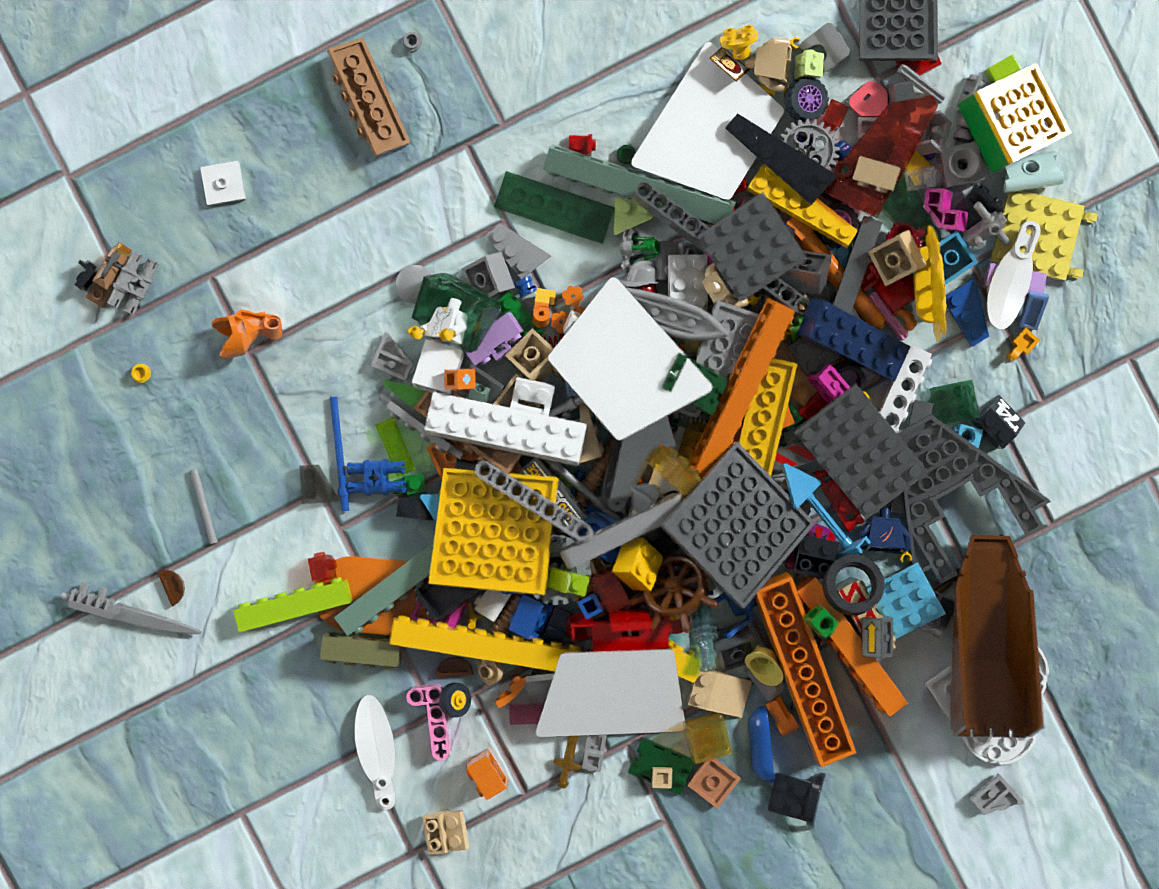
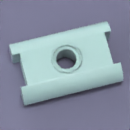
M1052 151L1028 155L998 170L997 173H1002L1004 179L1003 192L1010 193L1063 184V171H1058L1055 162L1057 152Z

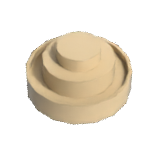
M480 659L478 672L481 679L490 685L499 682L503 675L501 663Z

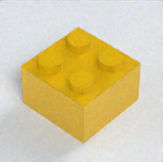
M636 537L622 544L612 572L632 590L652 591L663 556L644 538Z

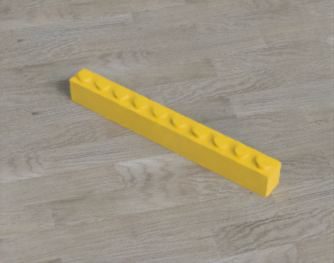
M407 616L393 618L389 640L392 645L549 671H556L562 654L585 653L579 645L570 644L569 647L562 646V643L557 641H551V644L544 643L539 638L526 640L524 639L525 637L520 635L508 637L502 632L490 634L486 633V630L479 628L472 631L467 630V627L456 625L455 628L449 627L447 623L443 622L431 624L425 619L413 621Z

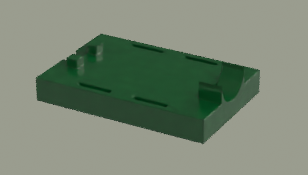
M678 353L661 388L672 392L687 359H689L711 383L712 389L709 393L694 400V402L701 406L693 402L688 404L710 416L713 415L719 403L717 397L719 394L722 395L730 380L689 357Z
M642 736L636 750L639 755L637 759L633 757L627 772L652 783V767L672 768V788L664 789L681 795L695 759Z

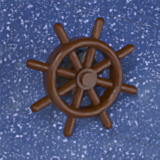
M670 552L663 554L664 558L655 581L661 584L662 587L656 590L652 588V591H643V595L630 599L628 603L630 606H635L646 602L655 613L651 620L652 629H649L651 631L655 630L661 618L668 620L680 619L682 630L688 632L690 630L688 616L693 613L696 614L702 604L716 608L718 603L707 597L709 589L708 579L710 577L690 556L682 554L671 555ZM681 565L682 568L678 575H676L674 566ZM690 568L697 574L684 579ZM665 570L668 572L667 578L660 576ZM662 596L663 601L659 606L654 598ZM673 604H676L677 608L668 609L669 605L673 606Z

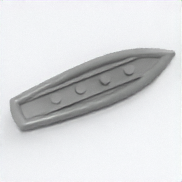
M625 287L669 336L697 341L715 340L729 336V333L721 323L699 307L669 296Z

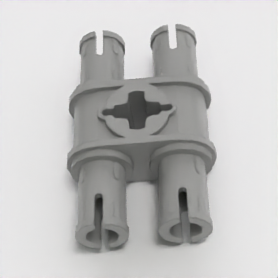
M131 251L126 265L120 268L122 270L116 282H113L114 289L106 303L118 308L124 294L129 292L130 296L123 310L134 315L140 301L145 299L144 296L150 284L153 283L152 277L159 263L148 258L142 272L137 274L136 270L144 256Z

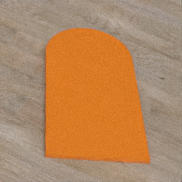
M347 556L330 562L319 573L315 584L323 582V585L330 584L331 579L341 577L342 580L348 579L353 601L345 605L318 611L319 615L327 624L343 631L334 617L408 561ZM415 588L408 591L410 595L404 600H396L391 610L386 613L384 611L379 613V619L372 624L367 622L363 625L364 630L360 633L390 635L394 617H411L417 603L416 593L414 592ZM425 607L420 608L417 617L421 619L427 618V609Z

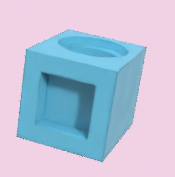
M956 424V427H953L952 430L961 436L966 430L969 433L968 441L979 448L983 430L963 424Z

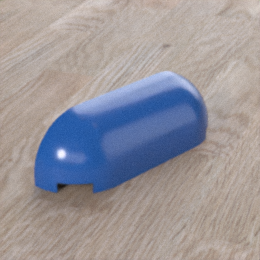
M764 705L758 707L748 719L751 763L755 774L760 779L766 782H774L769 720L766 706Z

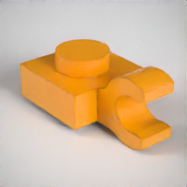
M1024 328L1011 342L1015 347L1006 357L1012 362L1021 353L1028 355L1040 340L1027 328Z

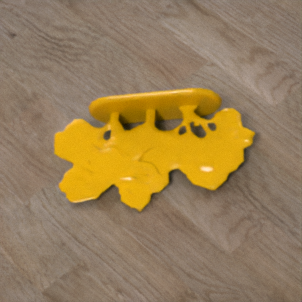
M929 225L928 234L926 235V246L919 248L927 265L913 272L914 296L918 317L926 323H933L936 342H939L941 333L944 337L946 331L945 313L947 306L942 256L939 253L940 243L933 227Z

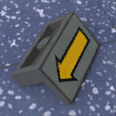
M862 617V656L881 659L893 657L892 617Z

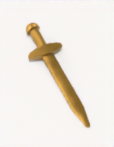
M569 736L564 758H555L553 760L554 764L562 768L561 777L558 780V786L562 789L567 788L569 785L567 781L570 770H580L582 767L573 761L578 736Z

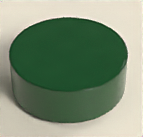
M623 145L617 151V159L621 164L629 165L632 163L636 151L630 145Z

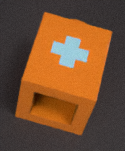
M475 369L444 370L445 389H475Z

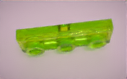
M394 417L376 424V429L390 461L405 462V466L398 467L405 468V473H396L397 477L416 470Z

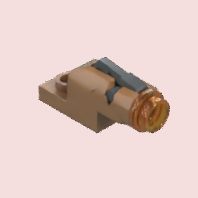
M120 242L111 248L92 280L95 283L85 298L101 308L105 307L114 289L113 282H116L122 270L120 268L125 266L132 251L130 248Z

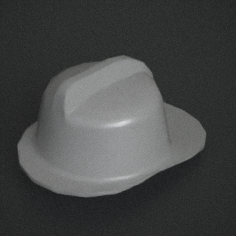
M646 260L633 263L627 276L617 278L626 287L659 283V280H655L654 262Z

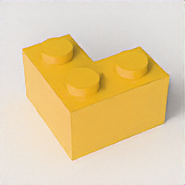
M669 639V648L653 649L672 650L675 656L677 675L695 683L705 663L699 659V654L691 650L689 653L683 651L684 647Z

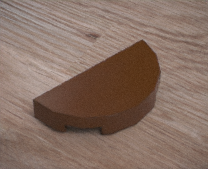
M157 571L170 604L173 607L184 596V581L174 571Z
M453 656L446 658L440 663L435 677L474 675L472 666L467 660L462 657Z

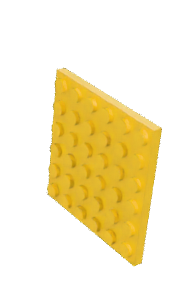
M444 468L429 584L545 595L553 524L484 482L476 475L474 470ZM482 471V476L489 474V472ZM508 473L514 479L556 504L559 481L557 477ZM505 477L498 480V486L505 484ZM521 487L514 490V496L521 494ZM537 497L531 499L530 506H535L538 503ZM549 508L546 511V516H552L555 509Z

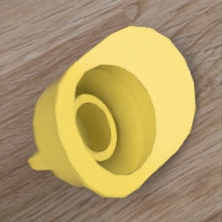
M759 644L752 653L746 656L745 664L761 683L776 686L782 682L784 674L776 662L775 653L771 649L762 647Z

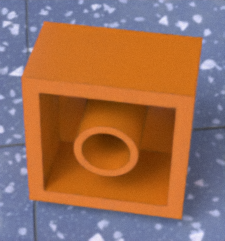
M489 748L469 759L466 774L471 781L474 780L477 784L476 790L480 797L484 796L487 801L507 789L508 779Z

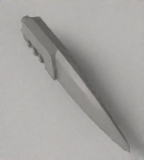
M81 582L80 589L75 588L71 591V594L63 592L61 595V600L68 601L69 608L122 623L176 633L198 635L202 632L173 619L121 602L114 605L115 599L106 598L108 589L105 587H100L98 596L96 593H87L88 582Z

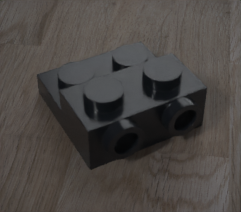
M976 183L953 209L968 212L966 230H969L983 219L974 208V205L978 202L984 206L989 214L995 211L997 213L1005 212L1004 202L998 197L993 199L989 195L990 190L983 184L979 186Z

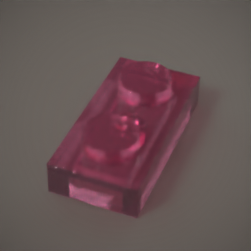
M545 703L509 704L510 725L538 724Z

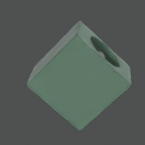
M475 382V389L469 390L468 399L487 403L491 388Z

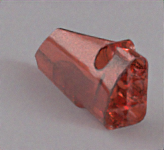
M929 95L889 103L844 160L836 164L835 174L837 177L824 193L878 218L892 190L888 189L887 193L875 190L876 186L869 184V187L857 184L858 180H854L853 176L859 156L900 167L896 181L898 183L938 108L934 96ZM849 165V172L846 175H842V167Z

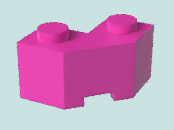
M926 188L923 207L932 216L936 225L945 230L965 232L968 212L950 209L953 192L946 189Z

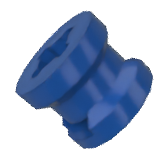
M531 276L514 283L515 287L520 291V298L537 291V287L532 283Z

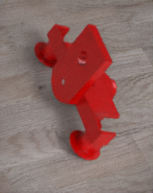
M672 606V607H669L668 609H673V608H677V607H676V606ZM646 609L615 610L609 612V620L593 621L591 617L586 620L584 614L578 612L571 615L566 623V631L572 638V641H582L592 637L593 652L646 651L657 648H669L668 632L672 634L684 632L680 619L668 620L661 618L655 630H649L652 629L651 620L653 617L649 616Z

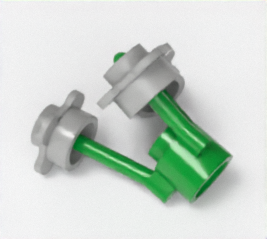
M631 227L630 230L625 229L623 243H620L619 248L621 255H625L621 257L623 272L628 273L633 263L656 258V254L660 253L658 239H655V237H640L639 232L634 227ZM641 249L642 254H646V256L636 260L632 257L634 256V250Z

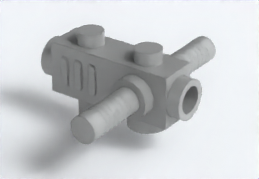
M980 202L976 203L974 208L983 219L963 233L964 237L962 239L968 247L971 246L972 249L976 246L978 249L984 247L983 241L992 235H996L1004 246H1008L1011 241L1002 230L1006 227L1004 224L1007 222L1006 217L1002 212L997 213L995 211L989 214Z

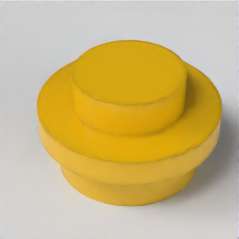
M137 364L132 368L131 376L134 381L144 383L149 380L151 370L145 364Z

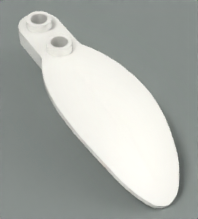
M1027 221L1020 226L1013 248L1006 253L998 264L989 285L987 314L991 325L998 330L1007 328L1014 321L1024 303L1030 286L1033 271L1032 253L1040 235V226L1034 221ZM1027 228L1031 230V235L1026 233ZM1020 246L1024 247V253L1020 252Z
M367 695L360 701L356 712V749L361 766L367 777L372 781L377 806L380 809L388 810L394 806L396 799L392 781L395 767L394 739L382 705L374 696ZM384 780L386 783L381 785L379 781ZM387 798L389 802L384 803L382 799Z

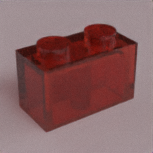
M612 565L592 575V582L590 583L594 593L598 592L601 597L599 600L603 610L607 609L609 614L631 604L617 575L612 572Z

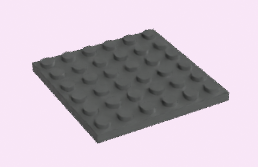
M734 442L663 522L661 527L740 609H744L815 523L800 507L794 509L791 497L738 442Z

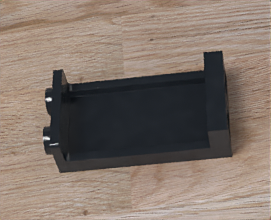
M428 582L422 588L414 589V592L416 593L415 598L427 609V616L432 621L442 622L482 589L433 585Z

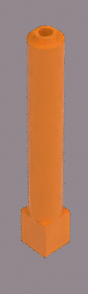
M794 217L791 218L785 225L795 229L794 239L804 251L832 255L827 279L837 290L845 270L844 267L815 234L814 229ZM859 288L853 305L854 309L862 321L879 330L886 325L884 323L886 318L863 290Z

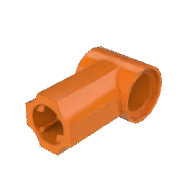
M779 696L765 704L783 737L800 728Z

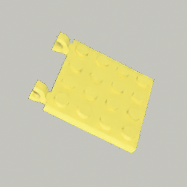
M1026 191L1007 193L1004 205L1005 212L1003 213L1007 222L1004 223L1006 227L1002 230L1011 243L1008 246H1004L996 236L990 263L999 264L1006 253L1013 248L1020 226L1027 221H1034L1040 226V235L1032 253L1033 271L1045 273L1047 277L1066 281L1067 276L1075 279L1082 278L1084 270L1070 268L1069 266L1081 221L1092 224L1097 221L1098 214L1083 212L1085 206ZM1027 228L1026 233L1031 235V230ZM1020 246V252L1024 253V247Z

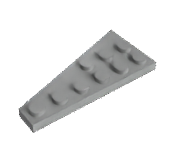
M716 300L711 316L721 323L729 333V336L701 341L695 361L726 378L733 371L759 314ZM690 404L677 409L678 412L695 418L701 412V410Z

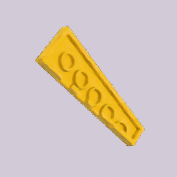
M764 163L748 186L747 191L756 196L764 192L773 206L845 248H848L858 231L819 199L810 205Z

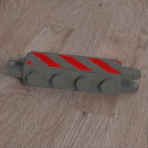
M795 439L784 442V446L777 449L772 473L783 471V464L798 467L817 460L801 441L796 442Z

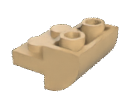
M450 809L422 816L428 854H445L448 851L469 849L463 810L450 811Z

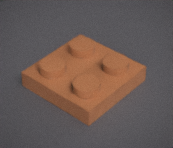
M710 754L688 781L687 786L718 809L741 778Z

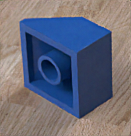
M523 594L517 602L518 608L516 613L510 618L509 623L511 625L509 630L527 639L542 637L555 605L551 602H548V604L544 603L541 599L535 598L533 594Z

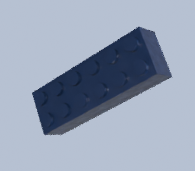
M812 298L797 331V335L880 378L894 382L911 347L835 305Z

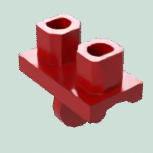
M873 261L867 265L860 285L864 292L882 279Z

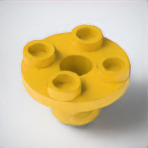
M751 24L738 29L727 28L720 37V45L723 48L732 49L735 59H746L751 55L750 45L757 41L758 32Z

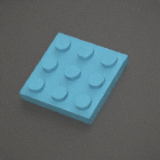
M918 562L884 579V593L877 604V610L883 617L893 618V635L895 639L946 614ZM871 586L867 588L869 595L871 593Z

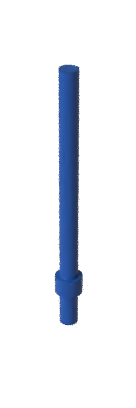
M329 397L339 481L338 496L341 499L342 511H349L348 495L350 494L348 493L349 488H347L338 400L337 397Z

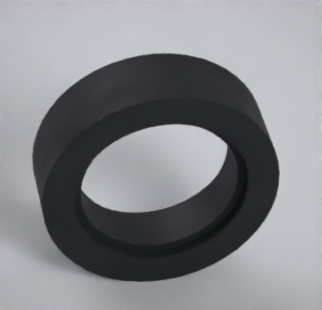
M852 554L839 558L827 569L823 578V592L826 600L835 610L846 615L866 613L879 603L884 593L885 584L881 570L872 560L862 555ZM856 567L868 575L871 582V593L866 601L850 603L839 595L835 582L837 574L841 569Z

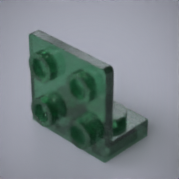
M972 380L930 388L935 417L942 423L948 424L980 417Z

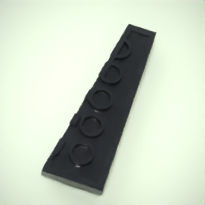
M738 113L725 127L728 132L810 205L820 197L837 177L835 173Z

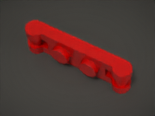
M825 469L817 470L813 473L814 477L822 482L819 486L848 532L855 525H861L865 522L855 505L832 478L825 483L823 478L829 475ZM852 513L854 518L848 521L846 516Z

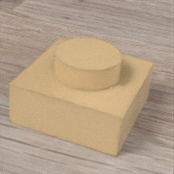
M652 767V788H672V768Z

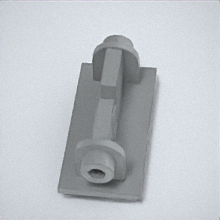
M970 74L967 77L963 91L969 94H961L958 103L985 88V82L981 74H979L978 79L974 74Z

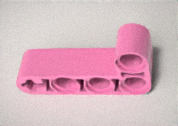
M439 684L413 686L406 695L407 702L412 706L427 705L432 755L438 761L446 760L451 751L447 715L443 712L440 717L432 714V710L435 708L441 710L440 696L433 698L430 695V690L436 689L441 693L443 687ZM414 691L419 692L421 699L414 700L411 697V693ZM440 727L444 730V734L438 736L435 734L434 729ZM441 741H443L442 749L446 750L444 754H441V752L438 751Z

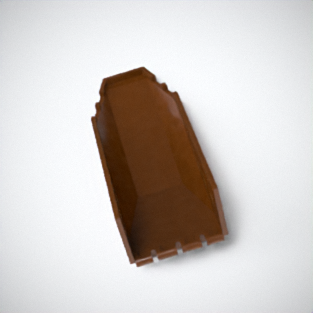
M971 535L954 591L950 712L953 736L970 737V730H972L973 737H990V730H992V737L1009 738V731H1011L1012 738L1033 737L1044 729L1034 592L1029 588L1025 578L1026 573L1021 569L1017 559L1018 554L1010 536Z

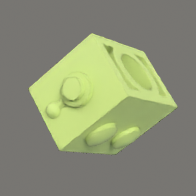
M804 50L803 53L795 56L793 79L799 80L806 77L818 79L823 77L824 53Z

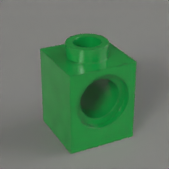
M815 605L803 618L817 635L824 638L831 636L839 625L824 607ZM824 619V625L820 627V622Z

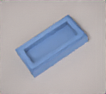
M1029 291L1018 321V327L1038 330L1049 299L1048 294Z

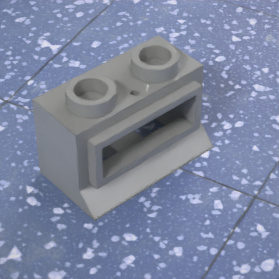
M940 110L921 115L912 147L921 156L932 153L944 154L952 122ZM933 134L936 136L935 141L932 139Z

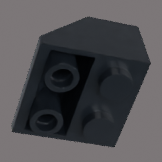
M805 535L794 548L793 572L823 579L827 569L835 562L839 542Z

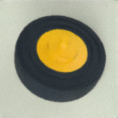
M453 682L447 684L442 689L439 698L442 712L449 717L455 718L461 717L468 712L471 705V694L467 686L462 683Z

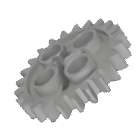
M808 118L805 124L799 120L798 126L791 123V129L785 128L786 135L781 134L780 138L783 142L806 155V147L809 143L810 134H812L813 139L809 149L811 152L808 157L810 159H818L820 165L832 171L830 166L835 167L837 164L834 160H838L839 155L835 153L839 152L840 148L835 147L839 140L832 139L835 133H828L831 128L830 126L824 129V122L818 126L817 119L810 124ZM802 135L805 138V142H798L796 136ZM815 140L823 141L824 147H818L815 144Z

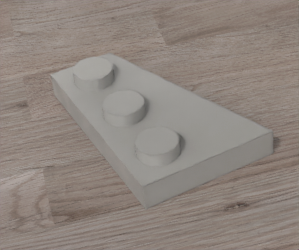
M501 223L485 235L496 250L502 252L505 261L520 279L527 277L551 257L550 254Z

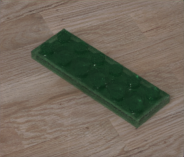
M508 171L505 172L494 205L495 209L602 245L615 207Z

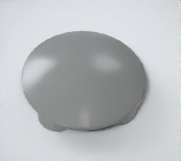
M407 266L400 271L396 278V290L399 296L409 303L423 302L433 292V277L422 266Z

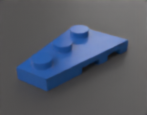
M973 278L946 295L947 309L971 347L989 337L976 278Z

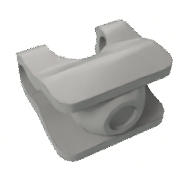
M826 23L800 44L803 51L814 47H822L826 51L827 57L823 62V75L850 56L849 47L832 23Z

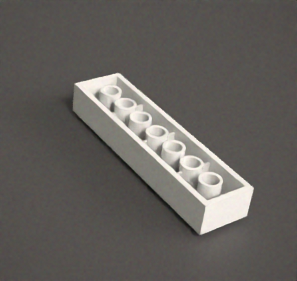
M433 392L424 430L427 435L579 466L587 424Z

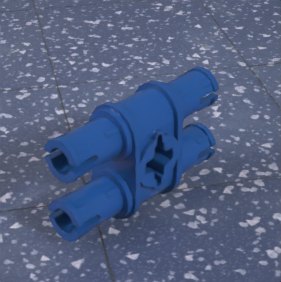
M382 459V461L365 460L363 463L348 462L347 468H354L347 470L348 475L364 474V482H348V487H355L348 489V493H365L367 496L371 494H383L386 496L393 492L405 493L406 487H398L406 485L405 480L389 481L388 478L389 473L404 474L405 468L398 467L405 466V462H388L386 459ZM374 475L379 476V480L374 479Z

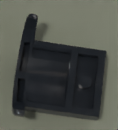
M777 772L774 778L768 811L806 821L807 827L813 829L826 774L820 773L814 783Z

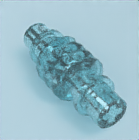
M705 604L701 605L696 614L690 615L692 616V621L689 623L688 637L690 639L689 645L697 651L694 653V658L698 660L699 670L701 672H710L717 668L715 657H717L718 653L714 649L715 643L713 641L718 639V635L715 634L717 632L715 627L716 621L709 618L711 608H708Z

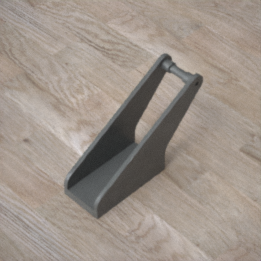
M667 415L624 439L618 440L613 436L600 497V503L603 507L611 508L613 511H621L632 494L631 487L637 485L653 455L676 447ZM613 481L612 490L610 492L606 484Z

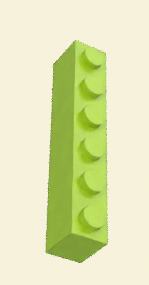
M341 577L331 579L330 584L323 585V582L312 584L311 589L305 590L304 587L294 589V593L289 595L286 592L275 594L274 599L268 600V597L257 599L255 604L250 605L249 602L238 604L239 608L233 610L238 631L243 632L351 603L353 598L348 579L342 580Z

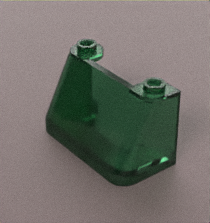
M438 273L424 276L411 318L418 321V324L421 326L427 324L432 319L436 308L448 307L451 298L461 301L459 311L467 314L468 317L463 342L459 346L467 353L477 351L499 315L502 304L451 274Z

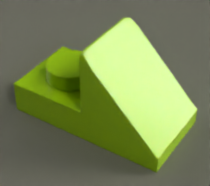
M551 567L547 587L566 594L569 592L585 596L590 577Z

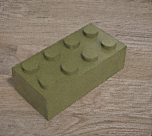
M327 632L322 636L320 660H325V663L336 664L337 661L344 662V665L356 666V663L364 664L363 667L375 668V665L383 666V669L394 670V667H398L402 662L403 646L390 644V638L358 634L356 636L353 634L347 636L346 633Z

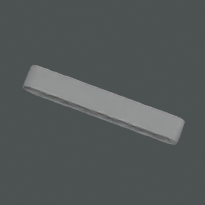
M486 461L479 462L476 465L475 473L480 479L582 543H587L593 538V530L585 522ZM489 467V474L482 476L483 469ZM505 477V484L498 486V480ZM521 487V494L514 496V490ZM537 497L538 503L535 506H530L531 499ZM549 508L555 509L552 516H546V511ZM565 518H571L570 525L567 527H563V520ZM582 528H587V535L579 537V531Z
M682 493L673 494L651 505L644 512H636L594 532L593 538L587 543L576 541L560 549L559 553L566 568H574L661 526L684 500Z

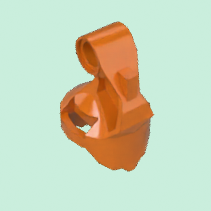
M240 309L236 314L215 318L211 322L213 328L229 337L222 346L223 349L219 352L220 358L224 359L245 355L250 345L260 334L271 340H277L283 334L280 317L266 314L265 311L253 313Z

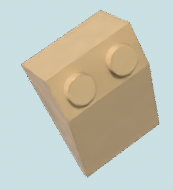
M703 666L695 683L692 682L687 704L704 710L742 718L752 680Z

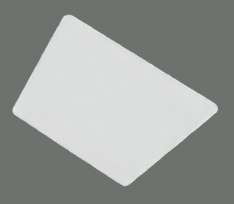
M707 42L633 157L632 165L638 169L728 200L735 193L756 156L728 132L725 127L738 113L771 134L782 117L784 109L747 74L735 82L709 58L719 48L713 43Z
M610 278L548 357L551 364L618 440L624 439L709 393L712 389L711 383L688 358L672 392L661 388L677 354H685L617 278Z
M672 650L562 654L559 658L538 723L536 735L538 737L683 731L686 728L674 652Z

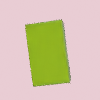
M1012 54L989 67L984 72L992 85L1021 70V67Z

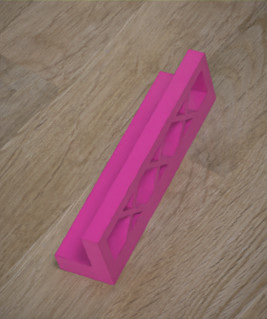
M826 364L818 374H810L807 377L828 404L850 387L831 364Z

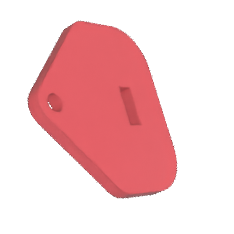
M869 81L850 97L849 106L860 117H886L888 114V92L878 82ZM867 95H870V97L865 101L864 98Z

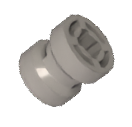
M959 118L956 124L957 131L954 132L953 139L964 143H971L973 135L965 119Z

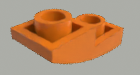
M519 674L511 679L512 682L509 683L511 691L505 690L497 695L498 698L495 703L498 708L503 707L517 696L526 684L527 675L521 676Z

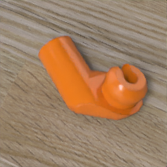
M902 308L894 313L895 316L904 319L906 330L912 331L917 326V321H915V317L910 310Z

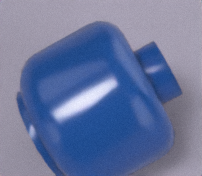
M839 140L835 147H839L840 150L835 154L839 155V161H844L851 155V146L846 141Z

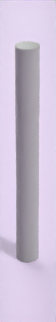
M198 469L190 470L210 544L217 543Z

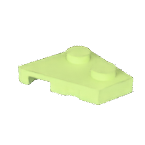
M615 198L614 235L617 236L624 232L625 229L629 230L631 227H637L653 219V215L637 204L633 198L631 200Z

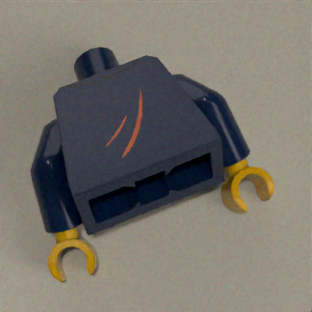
M881 508L879 510V517H872L871 521L865 523L859 532L857 540L866 536L871 542L861 549H865V552L899 554L898 558L902 563L903 557L907 555V561L910 562L912 560L911 554L908 553L911 542L910 534L905 526L901 524L900 519L890 518V509Z

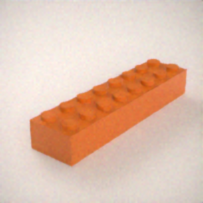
M808 576L795 587L802 605L806 607L804 609L806 614L815 605L824 607L839 623L835 628V632L828 636L827 642L833 650L839 651L840 655L838 657L842 663L848 668L851 667L852 670L849 672L859 684L862 682V690L870 699H874L872 703L882 715L886 713L891 717L907 705V700L876 658L862 656V639L845 616L828 603L823 587L817 578ZM824 619L821 620L820 627L824 625Z

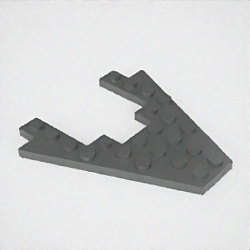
M929 414L897 433L928 471V474L904 491L908 532L911 536L912 564L918 562L923 572L932 568L941 584L957 576L958 573L931 530L930 525L946 517L937 499L971 481L980 497L998 488L1027 537L1044 528L1035 510L1050 503L1049 498L933 415Z

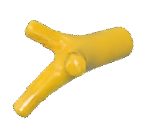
M469 603V618L466 619V622H468L469 629H474L476 621L482 618L483 615H476L472 603Z

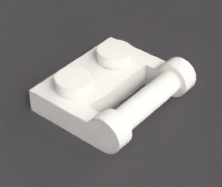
M517 377L510 408L549 416L555 385ZM518 400L544 404L545 407L540 409L518 404Z

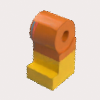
M537 288L533 310V323L536 327L544 328L549 324L550 311L548 308L549 305L555 304L556 291Z

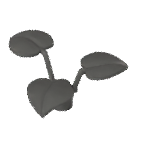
M689 483L681 489L680 492L684 499L698 483ZM641 484L631 487L632 507L638 513L648 510L651 505L656 503L657 498L662 500L667 498L660 495V488L655 484ZM659 526L638 537L644 538L651 544L660 536L662 527Z

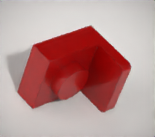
M588 134V136L569 135V150L592 156V151H596V139H592V134Z

